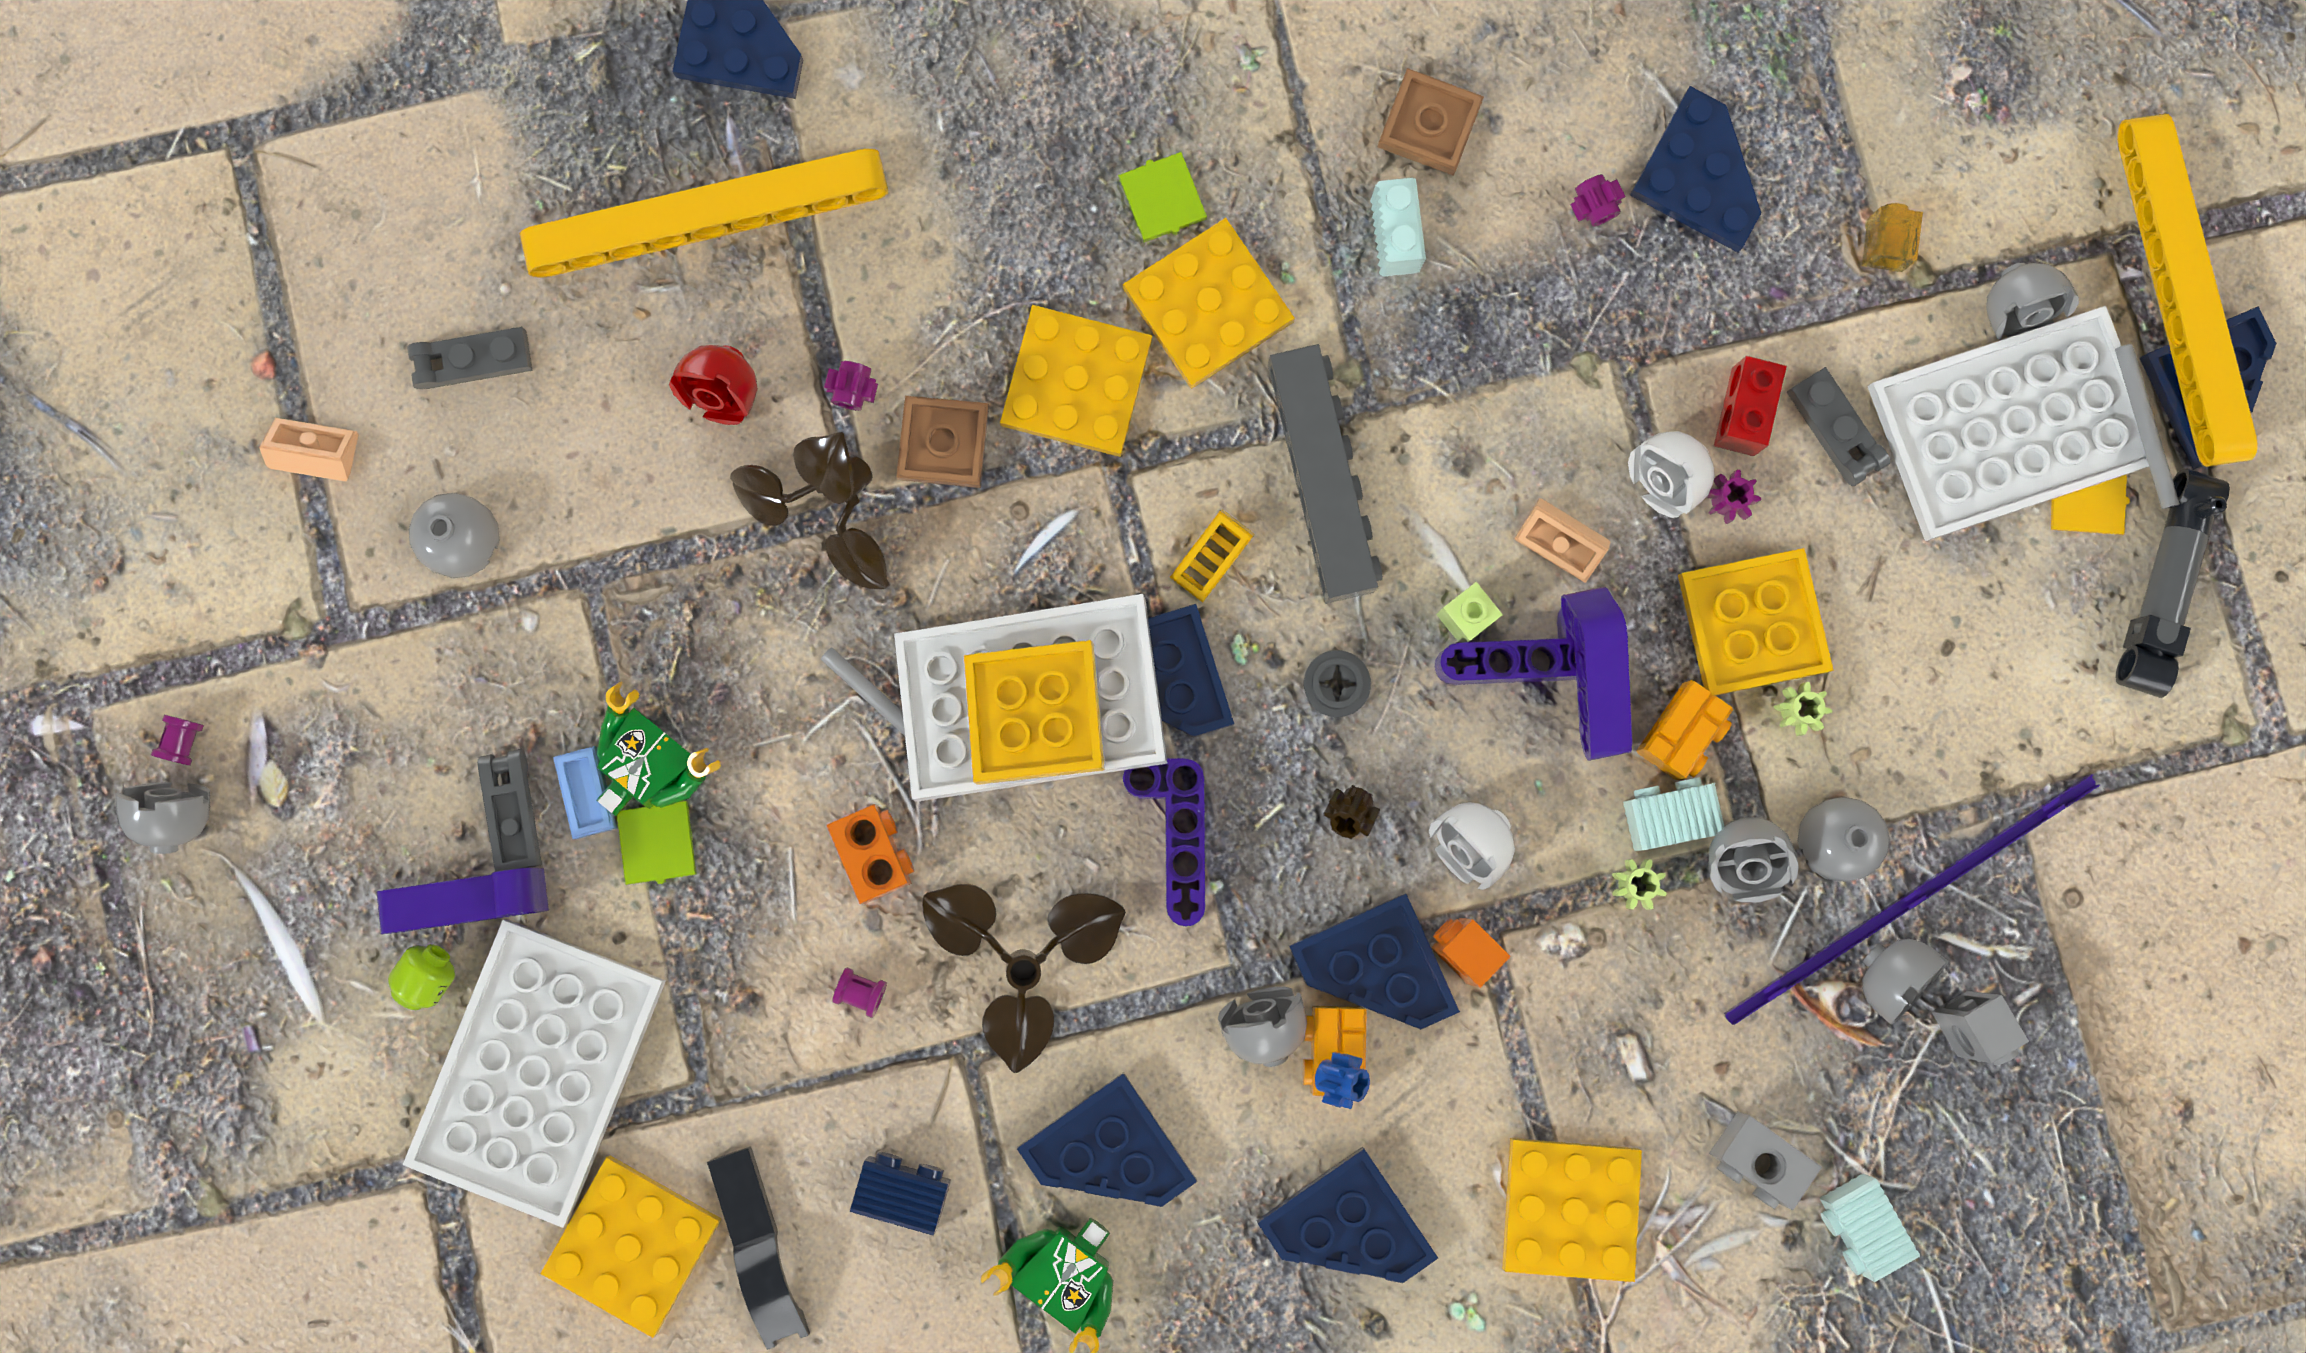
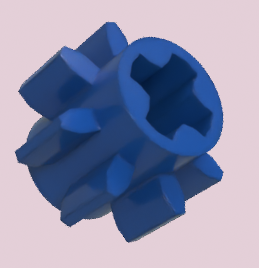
M1333 1052L1332 1060L1325 1059L1319 1064L1315 1074V1086L1318 1091L1325 1093L1322 1099L1323 1103L1338 1108L1351 1109L1353 1101L1360 1102L1365 1098L1370 1086V1076L1367 1070L1360 1068L1362 1058Z

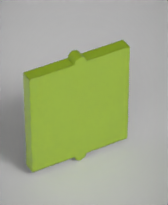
M1182 152L1155 162L1149 159L1146 161V165L1118 175L1144 243L1171 232L1173 235H1177L1180 229L1207 220V215Z
M687 801L678 802L663 808L653 806L650 809L642 807L619 812L617 820L625 885L651 881L664 884L666 879L697 875Z

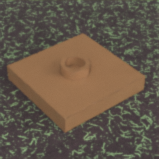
M1407 68L1377 147L1454 176L1484 96Z
M905 396L896 478L901 481L981 488L989 404Z

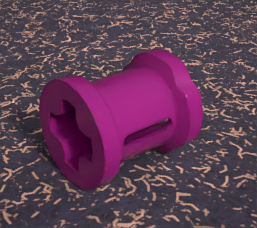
M164 714L162 721L166 724L158 748L152 749L151 756L191 766L192 759L189 755L196 733L202 731L204 725Z
M847 967L838 981L832 1002L838 1005L843 1002L866 1011L867 1017L873 1018L883 999L887 982L880 980L878 983L855 975L854 970Z

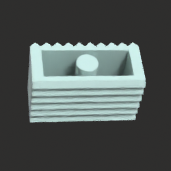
M1416 178L1379 181L1374 188L1370 200L1373 204L1371 210L1374 212L1372 218L1375 220L1373 226L1376 228L1374 234L1377 236L1375 242L1378 244L1376 250L1379 251L1377 258L1380 259L1378 266L1381 267L1379 274L1385 277L1418 273L1421 267H1423L1426 255Z
M1698 777L1675 782L1676 791L1661 794L1659 786L1633 791L1635 799L1623 801V806L1634 851L1648 850L1716 836L1724 828V822L1715 783L1702 785L1701 779Z
M1861 1174L1857 1178L1844 1183L1841 1187H1837L1834 1191H1830L1827 1195L1821 1196L1820 1200L1826 1211L1821 1213V1217L1829 1231L1835 1237L1840 1235L1848 1248L1843 1252V1256L1857 1276L1862 1274L1864 1277L1876 1282L1920 1257L1919 1252L1916 1250L1915 1245L1876 1178Z

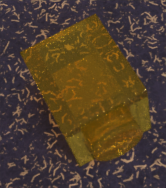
M1900 203L1886 204L1875 211L1867 219L1862 266L1903 272L1917 261L1923 212L1909 210L1907 205Z

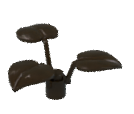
M843 432L821 437H810L802 440L795 446L793 458L796 469L802 479L809 485L793 493L783 494L782 483L778 476L761 466L744 465L736 468L731 473L730 479L733 482V488L744 508L756 520L766 525L778 526L788 518V508L785 503L793 502L815 490L817 493H823L833 503L842 504L846 502L843 513L836 525L838 534L830 535L825 541L826 551L831 563L843 577L861 587L886 589L890 586L887 580L885 559L876 541L862 530L856 528L846 530L849 516L853 508L860 502L857 494L871 483L873 475L870 467L864 460L857 456L849 455Z
M971 884L952 885L927 892L923 896L922 902L926 925L935 941L944 950L959 956H969L976 952L981 943V938H983L997 952L1001 960L1006 963V978L1012 987L1018 989L1017 997L1002 995L994 999L984 1012L982 1027L989 1046L1013 1073H1018L1025 1069L1042 1053L1050 1040L1054 1028L1053 1009L1048 1000L1041 996L1025 998L1026 991L1035 987L1041 978L1040 964L1046 961L1047 956L1060 943L1063 954L1070 961L1080 964H1090L1099 961L1108 954L1115 944L1120 925L1126 913L1122 905L1102 895L1091 893L1069 895L1059 900L1049 912L1048 925L1057 936L1051 939L1040 953L1036 955L1030 950L1020 949L1009 954L987 932L995 923L996 907L991 896L982 888Z

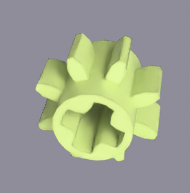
M1810 682L1800 684L1798 693L1791 687L1782 690L1786 699L1783 703L1774 705V709L1781 711L1783 718L1779 724L1780 727L1795 726L1796 736L1805 735L1808 725L1814 731L1824 729L1820 719L1823 715L1832 713V709L1825 707L1823 700L1827 694L1826 691L1819 693L1811 692ZM1801 702H1805L1808 707L1804 711L1805 716L1801 717L1798 711L1802 707Z
M1633 859L1625 860L1627 870L1623 873H1612V876L1619 880V889L1614 890L1612 895L1627 898L1626 909L1633 910L1637 906L1638 900L1641 901L1642 906L1646 910L1653 909L1651 899L1655 896H1666L1667 894L1664 890L1660 889V880L1666 874L1655 873L1650 870L1652 867L1651 859H1645L1641 863L1640 868H1637ZM1633 877H1641V882L1646 885L1645 891H1637V887L1631 884Z

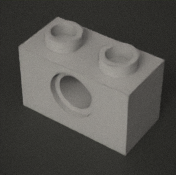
M1966 991L1931 1011L1957 1057L2001 1065L2014 1059L2019 1054L2016 1049L2029 1042L2002 995Z
M1737 1111L1709 1153L1720 1161L1717 1167L1720 1172L1738 1184L1743 1178L1757 1187L1752 1194L1773 1209H1776L1778 1204L1794 1210L1822 1168L1753 1117ZM1767 1153L1770 1157V1167L1765 1173L1758 1175L1755 1170V1161L1758 1156Z

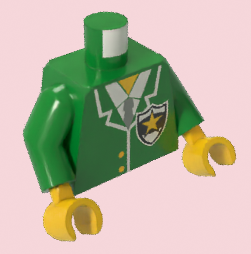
M622 682L611 687L606 692L605 697L608 707L600 729L597 757L600 762L597 768L613 781L596 801L617 816L632 797L648 809L653 806L663 808L691 798L706 779V775L720 769L721 763L719 760L707 766L703 758L705 753L709 751L708 748H703L690 754L635 708L629 712L628 707L639 699L637 690L634 689L624 699L620 694Z
M1092 1218L1088 1219L1077 1236H1074L1062 1226L1055 1232L1049 1229H1042L1018 1239L1001 1257L998 1265L993 1266L982 1274L981 1283L989 1279L992 1274L996 1275L1000 1280V1287L993 1293L994 1296L1007 1290L1010 1285L1073 1333L1076 1334L1081 1329V1332L1075 1336L1069 1345L1070 1353L1075 1351L1078 1342L1086 1343L1090 1348V1353H1097L1099 1350L1098 1338L1101 1336L1112 1310L1114 1283L1111 1275L1107 1272L1109 1262L1097 1252L1110 1235V1232Z

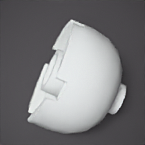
M1679 431L1658 433L1648 438L1630 453L1628 461L1629 474L1633 484L1640 480L1650 493L1641 496L1644 501L1658 513L1671 518L1679 517L1683 513L1687 514L1709 495L1715 477L1713 462L1706 447L1692 436Z
M1471 802L1458 804L1444 812L1430 824V838L1437 834L1440 845L1435 848L1440 859L1464 883L1469 884L1472 880L1481 883L1477 889L1484 890L1489 888L1499 880L1509 869L1515 852L1509 820L1500 811L1492 810L1481 804Z

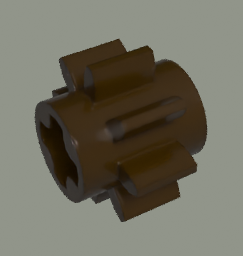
M1355 785L1346 789L1344 793L1336 788L1323 813L1325 817L1331 818V830L1349 839L1356 837L1360 832L1365 836H1369L1380 813L1379 808L1373 807V795L1362 788L1355 787Z

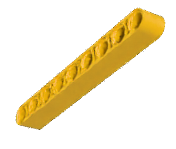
M2166 113L2125 119L2121 121L2118 128V147L2199 461L2202 465L2209 467L2253 460L2257 453V436L2174 121Z
M860 149L527 227L521 230L519 234L528 274L537 278L550 277L875 201L885 197L889 190L879 151L876 149Z

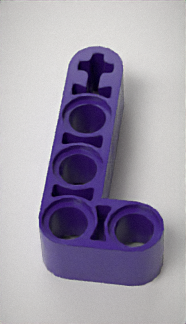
M1606 587L1564 594L1561 596V611L1565 626L1574 640L1579 733L1584 755L1588 761L1631 753L1632 725L1628 633L1624 615Z
M1560 609L1557 616L1558 639L1455 643L1439 653L1434 667L1440 680L1452 685L1576 680V664L1573 658L1575 652L1574 640L1565 626ZM1534 650L1543 651L1549 657L1550 664L1547 671H1539L1532 665L1531 655ZM1491 652H1500L1507 658L1508 668L1505 673H1498L1490 667L1489 656ZM1454 654H1457V659L1460 662L1472 661L1477 657L1476 665L1466 666L1458 674H1456L1455 667L1447 665V661L1453 658Z
M1167 758V764L1143 767L1149 769L1155 779L1152 787L1145 791L1136 790L1130 784V775L1137 768L1124 770V787L1131 796L1139 799H1165L1167 914L1173 922L1180 926H1192L1201 920L1205 912L1203 770L1198 763L1191 759ZM1186 767L1194 771L1197 781L1192 789L1184 791L1175 787L1172 775L1177 769ZM1183 809L1193 812L1197 819L1196 828L1186 834L1178 832L1172 822L1174 814ZM1190 852L1197 859V869L1191 876L1184 877L1175 872L1173 859L1178 853ZM1173 880L1180 883L1198 881V890L1189 888L1190 902L1197 903L1198 906L1197 911L1190 912L1189 919H1182L1181 913L1173 910L1174 903L1181 902L1182 889L1172 890Z
M544 868L511 869L491 873L492 875L377 891L381 935L549 911Z

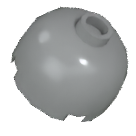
M2017 263L2006 268L2002 272L2001 277L1995 282L1987 296L1986 309L1990 325L1997 339L2002 340L2003 335L2009 338L2054 323L2053 319L2063 311L2068 318L2078 306L2079 297L2067 276L2055 267L2042 263Z
M458 493L439 494L423 502L413 514L408 529L410 546L417 559L432 572L450 578L470 577L485 569L490 562L488 559L492 556L494 548H498L500 541L498 523L491 510L473 497Z
M160 782L123 788V794L119 792L115 794L118 824L129 839L136 844L150 846V852L167 854L177 852L178 845L188 843L200 835L209 820L210 790L207 787L187 783L189 792H182L179 789L170 788L172 782Z
M1837 797L1824 800L1819 805H1815L1808 810L1800 823L1797 841L1799 849L1803 850L1804 857L1808 861L1806 863L1812 871L1825 879L1848 882L1865 878L1881 866L1888 854L1890 836L1887 824L1877 809L1859 799Z
M1744 817L1731 821L1717 833L1710 844L1708 860L1710 878L1716 890L1721 894V889L1733 894V900L1739 902H1763L1776 898L1783 893L1782 887L1790 879L1793 884L1797 878L1799 864L1794 847L1788 834L1772 821L1759 817Z
M1913 939L1897 940L1887 948L1879 943L1863 960V963L1869 967L1862 979L1863 993L1872 1008L1892 1025L1923 995L1922 992L1930 983L1933 984L1946 968L1949 961L1935 949Z
M1269 987L1247 993L1248 997L1253 1001L1237 1007L1236 1000L1234 999L1220 1011L1218 1021L1222 1034L1230 1049L1242 1060L1254 1064H1263L1266 1067H1275L1286 1062L1288 1056L1294 1053L1304 1040L1307 1026L1306 1010L1301 994L1298 992L1294 996L1292 988Z

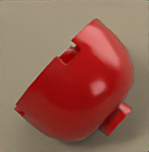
M701 345L685 354L677 364L669 382L673 395L682 405L691 410L693 404H695L699 408L707 410L703 418L724 425H738L742 423L744 417H747L752 409L758 390L757 378L751 365L738 349L728 345Z

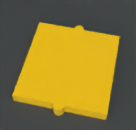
M2127 474L2051 499V530L2125 535L2126 505L2130 503V499L2126 497Z

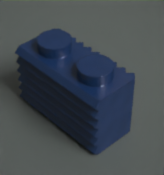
M877 1152L876 1158L872 1156L867 1157L862 1166L850 1212L934 1236L938 1229L951 1179L942 1177L944 1170L927 1164H919L918 1169L902 1166L901 1157L885 1152Z

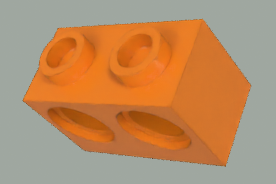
M873 804L827 824L859 904H866L912 884L909 874L915 871L906 850L898 851L892 835L898 833V830L888 809L882 812L878 805ZM864 821H870L876 829V836L868 845L859 844L855 838L856 827ZM880 860H886L893 870L891 879L883 885L877 884L871 875L873 865Z
M1450 918L1433 935L1437 942L1431 949L1466 984L1481 988L1511 957L1473 919L1459 918L1453 921Z

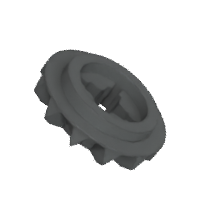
M1332 650L1320 654L1310 663L1304 676L1303 686L1307 701L1320 714L1339 718L1354 714L1365 704L1371 690V678L1367 667L1357 656L1347 651ZM1335 666H1338L1341 680L1355 683V686H1349L1341 690L1338 702H1335V696L1331 688L1319 685V683L1332 679Z

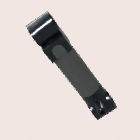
M2187 468L2180 470L2173 479L2180 505L2170 507L2141 611L2137 619L2130 620L2123 648L2127 650L2120 658L2116 669L2117 684L2158 698L2165 697L2171 691L2177 679L2179 664L2175 658L2184 655L2191 628L2184 626L2214 519L2226 510L2230 491L2227 481Z

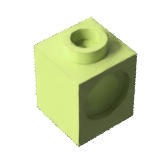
M1475 582L1444 606L1436 615L1455 639L1462 643L1471 641L1503 614L1480 585Z

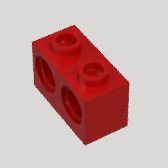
M1745 356L1732 367L1714 447L1755 456L1769 446L1787 368L1786 365Z

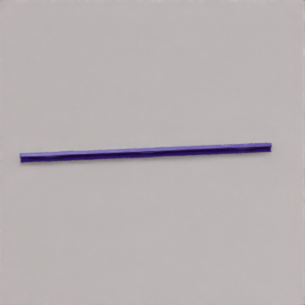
M2093 774L2087 775L1724 1013L1726 1019L1732 1025L1740 1022L2099 787L2100 784L2096 785L2092 778Z

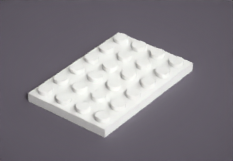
M2106 306L1873 382L1867 386L1925 541L2149 467L2115 349L2121 347Z
M1143 594L894 634L911 796L915 802L1167 764L1147 607ZM1091 640L1094 644L1105 770L976 785L973 782L964 655Z
M502 920L403 1165L562 1228L566 1227L569 1224L666 980L513 921Z

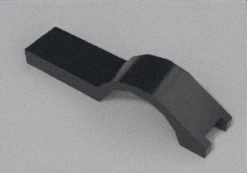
M750 1146L708 1161L707 1165L733 1244V1255L741 1292L766 1349L776 1347V1340L798 1333L800 1338L809 1336L810 1331L804 1312L795 1302L782 1268L777 1240L778 1229L752 1147Z

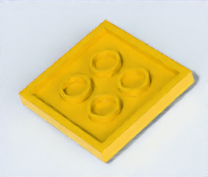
M1227 218L1219 221L1123 283L1124 291L1191 389L1294 323L1295 317Z
M1032 305L1000 425L1009 429L1121 457L1151 347L1152 335Z
M1805 548L1688 571L1678 575L1703 687L1710 691L1712 695L1716 696L1834 671Z
M1091 640L964 655L973 782L976 785L1105 770L1094 644Z
M1510 1138L1502 1269L1505 1272L1635 1282L1642 1150L1628 1147Z
M610 1155L604 1160L540 1274L654 1338L722 1218Z

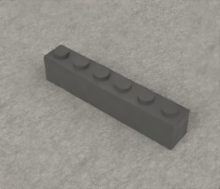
M1319 344L1272 354L1269 357L1268 369L1325 604L1374 593L1378 588L1377 581L1383 579L1378 557H1371L1367 541L1373 539L1371 524L1367 515L1361 516L1358 500L1363 499V493L1358 475L1351 476L1348 460L1353 459V452L1349 436H1341L1338 420L1343 419V411L1339 396H1332L1328 381L1333 380L1330 358L1328 355L1322 356Z

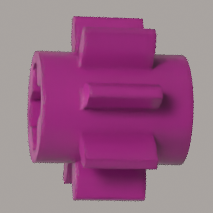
M1600 174L1585 180L1575 188L1578 196L1574 198V202L1570 205L1578 222L1584 219L1590 220L1592 226L1596 227L1614 219L1621 213L1618 205L1622 203L1621 200L1626 196L1617 179L1612 182L1606 181L1604 175Z
M841 361L839 371L829 368L824 388L827 389L826 392L833 394L831 403L855 411L862 410L864 401L874 403L878 383H876V379L870 378L872 369L852 361Z
M1738 469L1731 474L1729 481L1720 473L1714 478V483L1718 488L1710 489L1707 498L1711 499L1713 506L1708 513L1711 515L1717 512L1723 515L1725 524L1732 522L1736 517V513L1743 520L1752 516L1748 505H1754L1761 501V497L1754 495L1753 486L1757 480L1752 479L1748 481L1741 478V470ZM1734 491L1737 493L1738 498L1731 503L1727 496Z

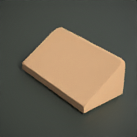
M275 418L259 448L265 465L270 469L347 481L351 473L358 433L352 430Z
M1539 498L1514 538L1519 543L1584 583L1587 582L1610 546V540Z

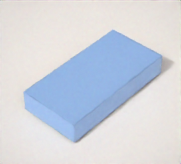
M596 746L553 757L572 839H580L618 829L615 815L596 801L608 787L605 774L597 768L600 761L597 757L598 747Z

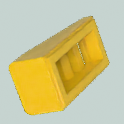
M1220 510L1170 578L1203 603L1255 534L1226 511ZM1220 525L1240 539L1236 546L1216 531ZM1211 539L1230 554L1224 559L1208 547L1206 543ZM1199 552L1219 566L1215 573L1196 559ZM1189 565L1209 580L1205 586L1185 572Z

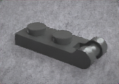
M523 327L431 343L416 342L407 346L409 360L414 361L415 372L411 376L415 389H431L533 371L527 331ZM442 358L443 369L432 370L431 360Z
M1826 367L1787 391L1800 414L1849 485L1856 486L1866 479V474L1870 471H1880L1890 464V458L1886 450L1876 443ZM1855 446L1863 456L1858 460L1853 459L1848 452Z
M522 748L507 752V756L497 758L493 754L478 757V772L495 872L541 866L542 860L527 776L528 763L524 750ZM509 772L511 783L499 786V774Z

